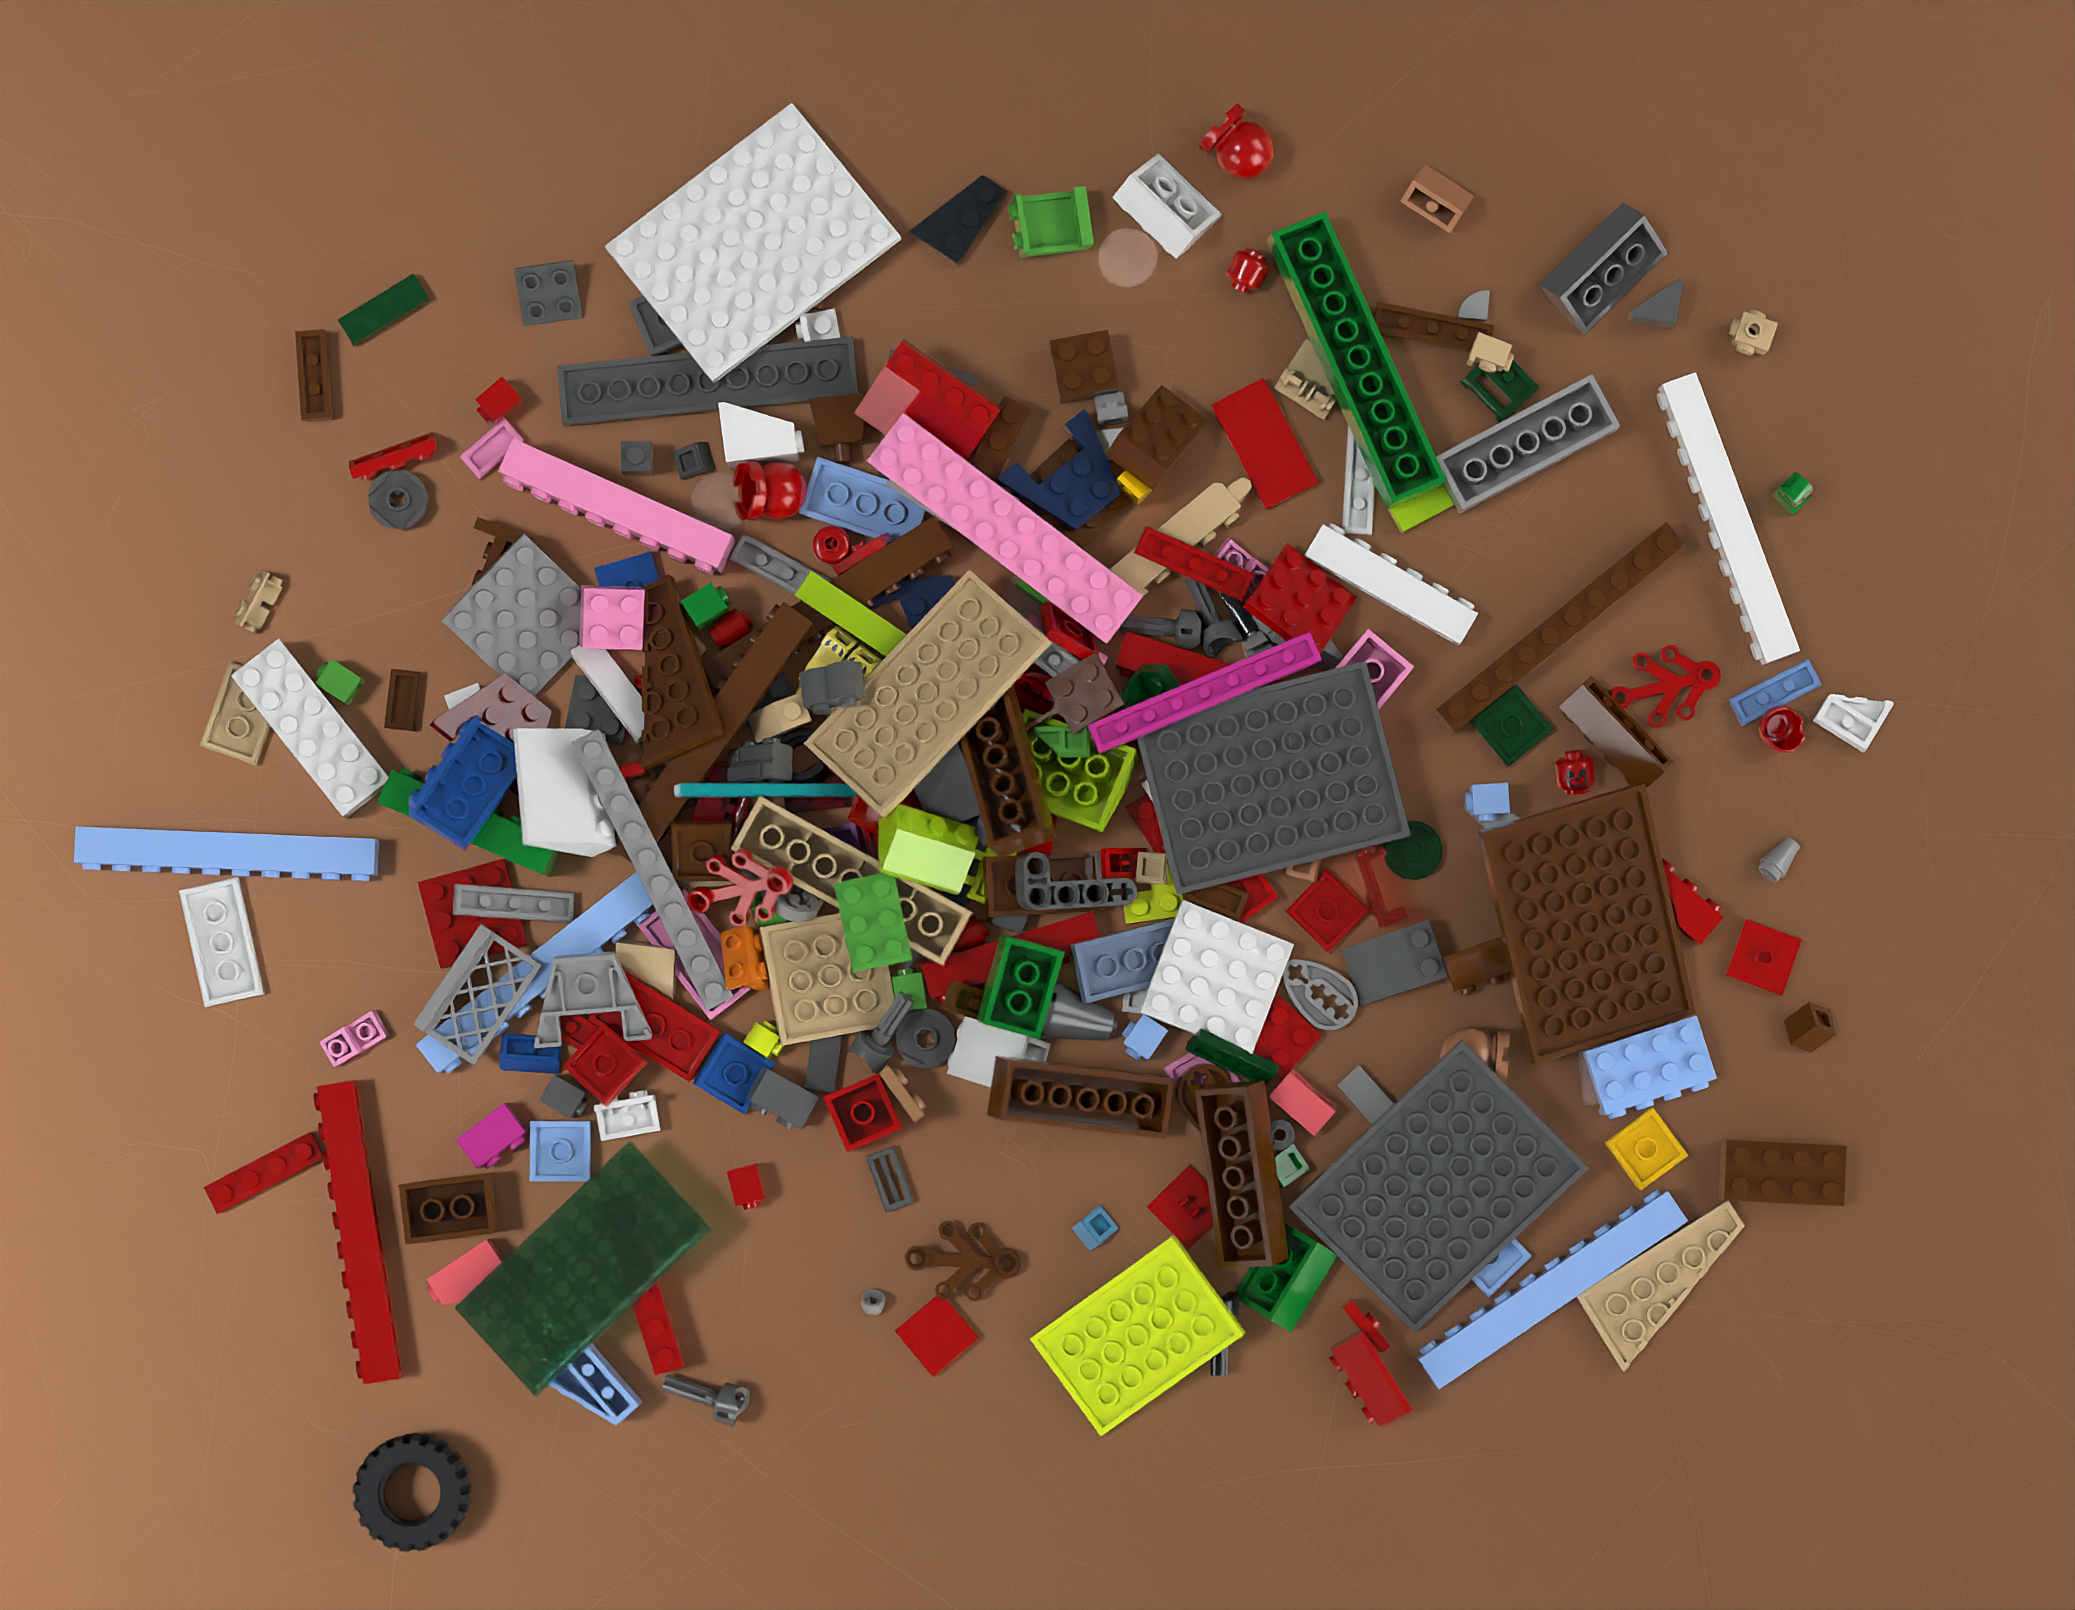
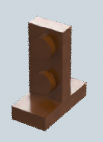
M477 517L473 528L477 532L495 539L493 543L488 542L485 548L483 559H486L482 570H477L472 586L507 551L509 545H512L522 535L521 533ZM527 536L534 544H536V541L533 538Z

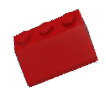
M1359 1329L1329 1348L1333 1354L1329 1357V1360L1338 1373L1343 1370L1349 1381L1345 1385L1353 1398L1360 1396L1365 1404L1361 1410L1370 1424L1376 1422L1381 1427L1413 1410L1363 1331Z

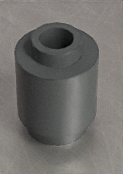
M1284 1120L1271 1121L1274 1149L1283 1150L1288 1148L1293 1143L1295 1137L1293 1127ZM1277 1129H1282L1285 1132V1138L1281 1141L1276 1140L1274 1137V1132Z

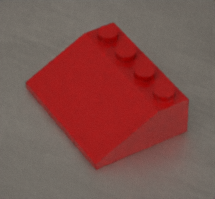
M903 339L854 414L887 435L904 413L964 460H967L1003 406Z

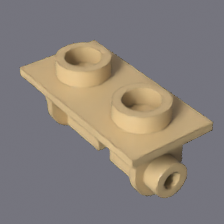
M261 570L259 575L255 574L248 586V590H250L249 595L245 601H240L234 612L236 617L234 623L243 626L244 622H246L245 629L256 633L257 629L261 630L270 612L260 605L264 601L273 606L283 588L281 587L282 580L275 576L268 580L270 574Z

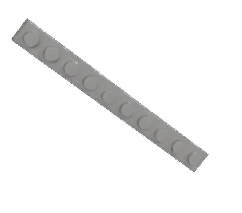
M597 729L572 741L706 1010L733 998L731 990L726 988L725 978L600 730Z

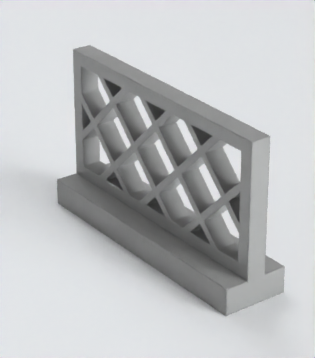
M480 924L413 1025L471 1064L476 1065L543 965ZM494 941L504 947L506 960L489 962L488 949ZM509 951H511L518 957L510 959ZM484 957L485 964L478 965ZM524 960L533 966L525 978L514 979L511 962ZM507 963L510 980L493 983L491 966ZM486 968L489 985L473 988L471 981L472 973L476 969ZM467 982L469 989L461 990ZM522 982L518 990H516L515 983ZM511 984L513 997L510 1002L497 1004L494 987ZM490 988L493 1006L477 1009L474 991ZM469 993L472 1010L456 1013L454 1006L455 998L459 994ZM450 1007L452 1014L444 1015ZM505 1007L501 1015H499L498 1008ZM494 1009L496 1022L493 1027L480 1029L477 1012ZM473 1013L476 1031L460 1034L457 1016ZM452 1018L455 1035L443 1037L434 1031L440 1020ZM489 1032L483 1040L481 1033ZM477 1034L479 1047L474 1055L471 1056L463 1050L461 1037ZM456 1038L458 1046H456L449 1040Z

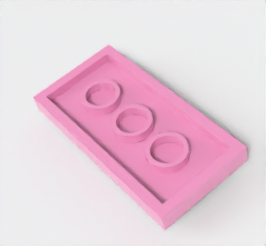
M684 889L681 893L687 903L689 893ZM690 909L725 978L720 933L704 912L697 913ZM657 911L637 925L652 945L674 947ZM678 953L676 955L675 975L710 1020L752 989L746 986L731 990L733 998L706 1010Z

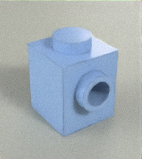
M1508 783L1471 785L1469 792H1465L1466 810H1471V817L1479 816V822L1496 821L1497 815L1510 813Z
M1142 1014L1137 1023L1131 1020L1121 1034L1126 1038L1123 1042L1127 1046L1124 1052L1137 1061H1140L1142 1057L1148 1060L1168 1030L1147 1015Z

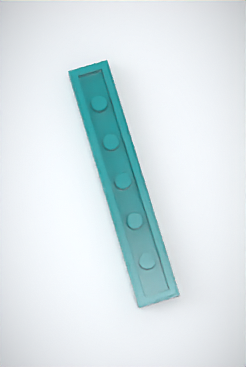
M680 783L674 785V796L853 797L856 795V792L847 784Z

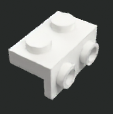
M647 1090L629 1093L630 1099L618 1101V1097H616L607 1107L601 1102L599 1105H594L601 1141L660 1131L661 1127L655 1095L648 1096Z

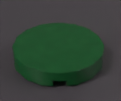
M1410 820L1407 823L1411 836L1385 842L1383 845V856L1386 865L1393 874L1403 879L1418 880L1427 877L1437 869L1442 859L1443 846L1439 836L1431 826L1420 821Z

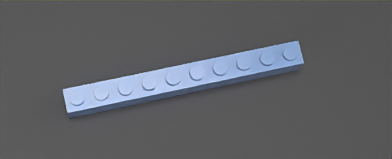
M99 827L75 828L74 863L82 864L83 870H100L101 865H112V871L130 872L131 866H142V872L160 873V867L172 868V873L190 874L191 868L202 869L203 875H220V870H232V876H250V871H262V877L280 878V872L292 873L291 878L310 879V873L322 874L321 879L339 880L340 875H351V881H369L370 876H378L379 840Z
M637 871L529 955V957L543 966L495 1037L509 1027L507 1021L513 1016L517 1015L518 1018H521L533 1008L530 1003L540 996L542 1000L545 999L555 956L604 952L601 947L609 941L615 944L627 935L625 929L633 922L638 925L651 915L649 910L654 905ZM524 960L513 968L514 979L525 978L533 966ZM507 972L504 976L498 979L495 983L509 981V972ZM522 982L515 983L516 990H518ZM511 984L494 987L497 1004L510 1002L513 997ZM490 988L484 990L475 998L477 1009L493 1006ZM471 1001L458 1012L472 1010ZM505 1007L498 1008L499 1015H501ZM494 1009L477 1012L480 1029L493 1027L496 1022ZM473 1013L457 1016L460 1034L476 1031ZM447 1019L434 1031L443 1037L455 1035L453 1019ZM489 1032L481 1033L483 1040ZM477 1034L461 1037L463 1050L473 1055L479 1047ZM427 1035L415 1044L437 1073H442L445 1070L449 1074L462 1064L459 1060L461 1056L430 1035ZM456 1038L449 1040L450 1042L458 1046Z
M1658 1189L1652 1191L1643 1198L1645 1202L1637 1209H1634L1633 1206L1625 1209L1618 1215L1619 1221L1611 1226L1608 1222L1593 1231L1594 1238L1586 1243L1582 1239L1568 1248L1570 1254L1560 1259L1559 1256L1551 1259L1543 1265L1546 1269L1537 1276L1531 1273L1518 1282L1521 1287L1511 1293L1509 1290H1506L1494 1298L1496 1304L1486 1310L1484 1306L1469 1315L1471 1321L1462 1327L1457 1323L1444 1332L1446 1338L1437 1344L1432 1340L1419 1349L1421 1354L1416 1358L1436 1388H1442L1686 1223L1688 1220L1669 1192L1665 1190L1659 1192Z

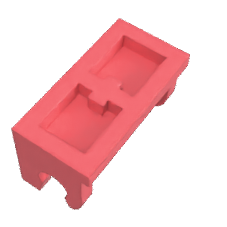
M1293 1068L1269 1095L1271 1100L1313 1136L1316 1135L1337 1109L1334 1103Z

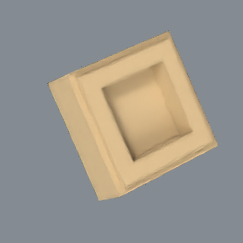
M1138 852L1135 881L1139 884L1167 885L1169 863L1166 853Z

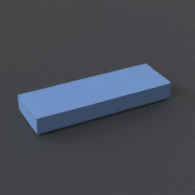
M1806 659L1728 699L1739 723L1743 726L1764 715L1768 709L1778 705L1782 706L1822 684L1809 659Z

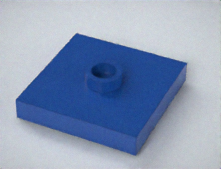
M651 551L594 568L599 586L643 588L659 579Z
M724 1032L693 1084L745 1115L752 1104L746 1098V1095L762 1066L772 1070L776 1063Z

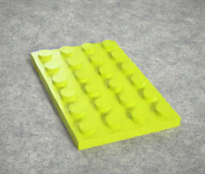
M1172 1235L1037 1332L1030 1340L1091 1424L1102 1436L1239 1339L1246 1332L1177 1238Z

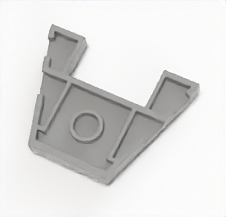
M615 951L554 957L534 1042L535 1048L562 1046L560 1016L621 1011L624 1041L652 1038V1031Z

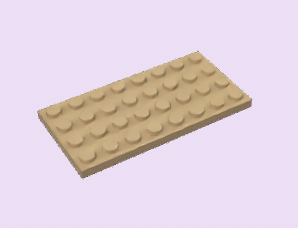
M968 570L864 679L866 698L857 701V705L854 707H838L804 744L885 819L1045 651L1051 642L973 572Z

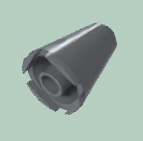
M1056 981L1040 1038L1106 1041L1109 1036H1114L1118 1020L1114 1018L1113 1011L1094 1001L1082 1003L1080 993Z

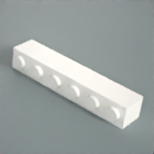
M1332 523L1328 527L1324 524L1321 526L1305 554L1306 558L1455 645L1459 646L1478 615L1477 612L1473 611L1475 606L1461 597H1459L1458 601L1447 596L1449 591L1434 582L1432 586L1421 581L1423 576L1413 569L1407 568L1404 571L1395 566L1397 563L1395 559L1384 553H1381L1380 557L1369 551L1371 546L1358 538L1354 542L1344 536L1345 531Z

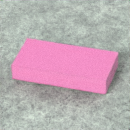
M504 418L459 457L481 480L503 461L512 439L522 443L525 441Z

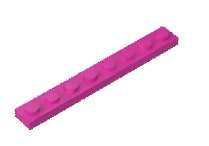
M1310 632L1093 722L1087 725L1099 754L1318 663L1322 659Z

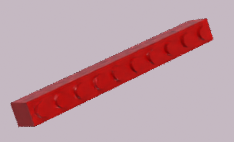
M357 1080L317 1086L318 1093L313 1094L315 1109L316 1111H321L322 1122L318 1123L320 1140H325L327 1152L323 1153V1163L325 1170H330L332 1182L327 1183L329 1198L330 1200H335L336 1211L332 1212L334 1229H339L341 1241L337 1242V1252L339 1259H344L346 1270L341 1272L343 1288L349 1289L350 1301H346L348 1318L354 1321L355 1331H351V1342L353 1349L358 1348L360 1360L355 1362L358 1379H363V1385L400 1379L403 1377Z

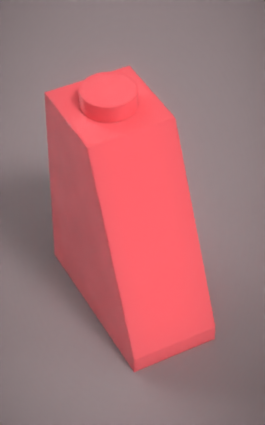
M490 1238L484 1240L426 1279L429 1284L426 1287L429 1295L435 1302L440 1300L442 1305L505 1295L522 1289V1286Z

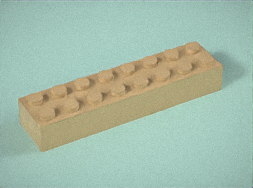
M761 796L731 848L735 852L740 848L748 849L752 853L754 860L769 868L772 866L786 868L792 874L795 885L837 908L839 906L834 883L882 873L879 872V861ZM895 876L910 948L944 966L973 913L919 883Z

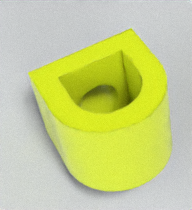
M765 1020L761 1025L756 1022L743 1043L770 1059L772 1054L778 1056L784 1047L780 1045V1037L776 1035L778 1029Z

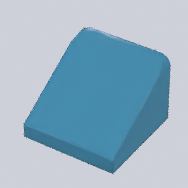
M1101 1205L1072 1227L1073 1231L1089 1250H1093L1119 1229Z

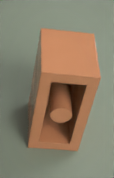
M1424 164L1400 202L1451 233L1474 195Z

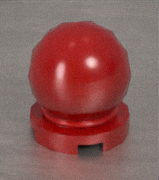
M1238 103L1225 113L1227 119L1220 128L1216 125L1211 128L1200 142L1199 148L1207 155L1212 151L1216 152L1218 163L1223 170L1236 179H1252L1260 176L1269 168L1275 153L1272 137L1265 128L1255 122L1244 121L1243 117L1247 111Z
M747 461L739 463L734 472L732 487H738L739 501H733L740 520L756 521L761 515L765 518L782 520L794 516L806 501V480L803 474L792 464L774 461L765 463L761 467L758 462Z

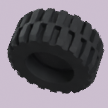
M416 1433L396 1436L377 1446L365 1457V1461L358 1468L356 1473L357 1479L353 1484L352 1493H355L353 1506L354 1511L358 1510L360 1516L358 1521L361 1526H366L370 1531L368 1535L374 1540L379 1539L382 1541L383 1546L390 1549L395 1547L403 1552H409L410 1550L422 1551L443 1542L461 1525L471 1503L469 1498L472 1492V1483H469L468 1475L470 1473L467 1465L464 1466L460 1460L462 1457L457 1451L451 1450L449 1444L445 1441H438L434 1439V1436L427 1434L417 1435ZM402 1465H422L432 1471L439 1482L441 1491L439 1503L433 1513L424 1519L416 1521L402 1519L395 1515L387 1505L384 1495L386 1481L390 1474Z

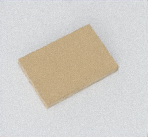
M229 662L199 746L257 766L271 726L231 676L243 666Z

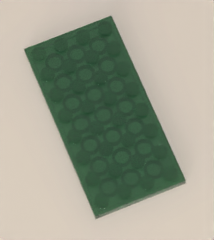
M629 1141L454 1308L534 1396H538L713 1229L632 1141Z

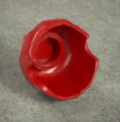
M1778 705L1768 709L1759 723L1760 738L1772 750L1784 753L1797 750L1806 737L1802 731L1804 721L1792 708Z

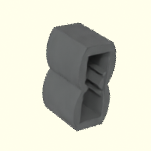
M845 660L799 673L803 708L812 710L814 714L830 713L831 708L838 705L841 708L854 707L857 705V701L866 698L862 663Z

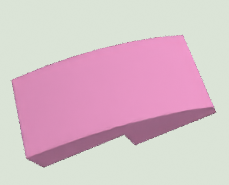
M1226 538L1213 555L1255 574L1247 591L1252 594L1268 570L1258 559L1249 555L1229 538Z
M372 1010L319 1043L335 1068L390 1036L377 1011Z

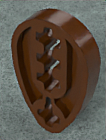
M1208 1063L1196 1064L1186 1069L1179 1077L1176 1085L1177 1102L1184 1115L1198 1131H1200L1195 1090L1200 1087L1196 1083L1191 1084L1190 1081L1194 1078L1193 1073L1197 1071L1199 1074L1206 1075L1202 1080L1204 1086L1213 1083L1232 1082L1222 1069Z

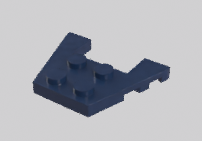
M1085 409L1063 426V429L1082 451L1047 479L1037 485L1018 462L996 479L1000 486L1012 490L1018 494L1019 498L1036 505L1043 510V513L1074 532L1121 494L1091 419Z
M951 575L915 578L912 581L904 579L898 582L901 588L892 594L885 596L884 593H881L873 598L875 604L868 609L872 610L898 599L909 625L913 629L955 585V582Z

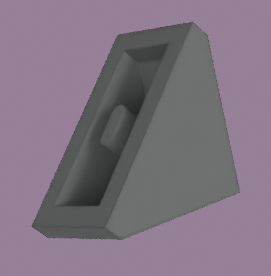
M1678 279L1632 310L1627 316L1628 319L1632 322L1672 329L1676 324L1683 282L1681 279Z

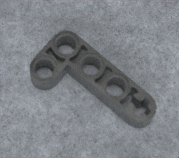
M1041 853L1023 854L1017 859L1015 864L1017 901L1025 910L1120 906L1131 904L1137 897L1136 885L1133 881L1126 878L1050 882L1049 861ZM1031 858L1037 863V871L1034 874H1031L1027 868V863ZM1089 886H1093L1096 890V898L1093 901L1087 898L1086 893ZM1061 887L1065 888L1068 894L1067 900L1064 903L1058 899V891ZM1033 888L1039 894V900L1035 905L1029 900V893ZM1123 889L1124 895L1108 896V890Z

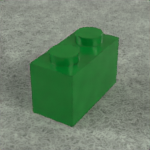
M712 582L681 601L700 632L713 625V622L729 613L730 611L727 606L732 604L721 585L715 588Z

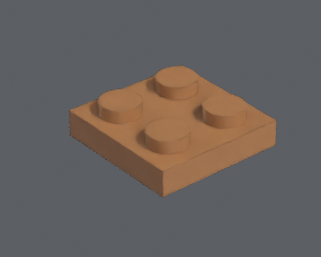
M888 1066L879 1072L914 1122L925 1115L922 1109L926 1105L916 1092L913 1094L908 1092L904 1086L908 1083V1080L898 1067L893 1070Z

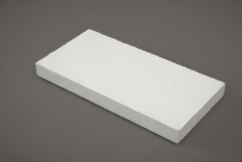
M236 877L180 890L179 894L204 1007L265 994L239 878Z

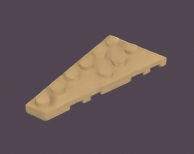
M1728 1200L1631 1259L1576 1296L1622 1372L1626 1371L1630 1363L1673 1314L1699 1279L1709 1270L1713 1262L1743 1229L1744 1224Z

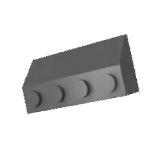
M1623 202L1539 285L1551 303L1585 335L1668 252L1646 217Z

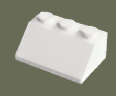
M1159 153L1133 172L1112 197L1124 211L1128 212L1146 232L1150 233L1176 259L1187 251L1222 215Z

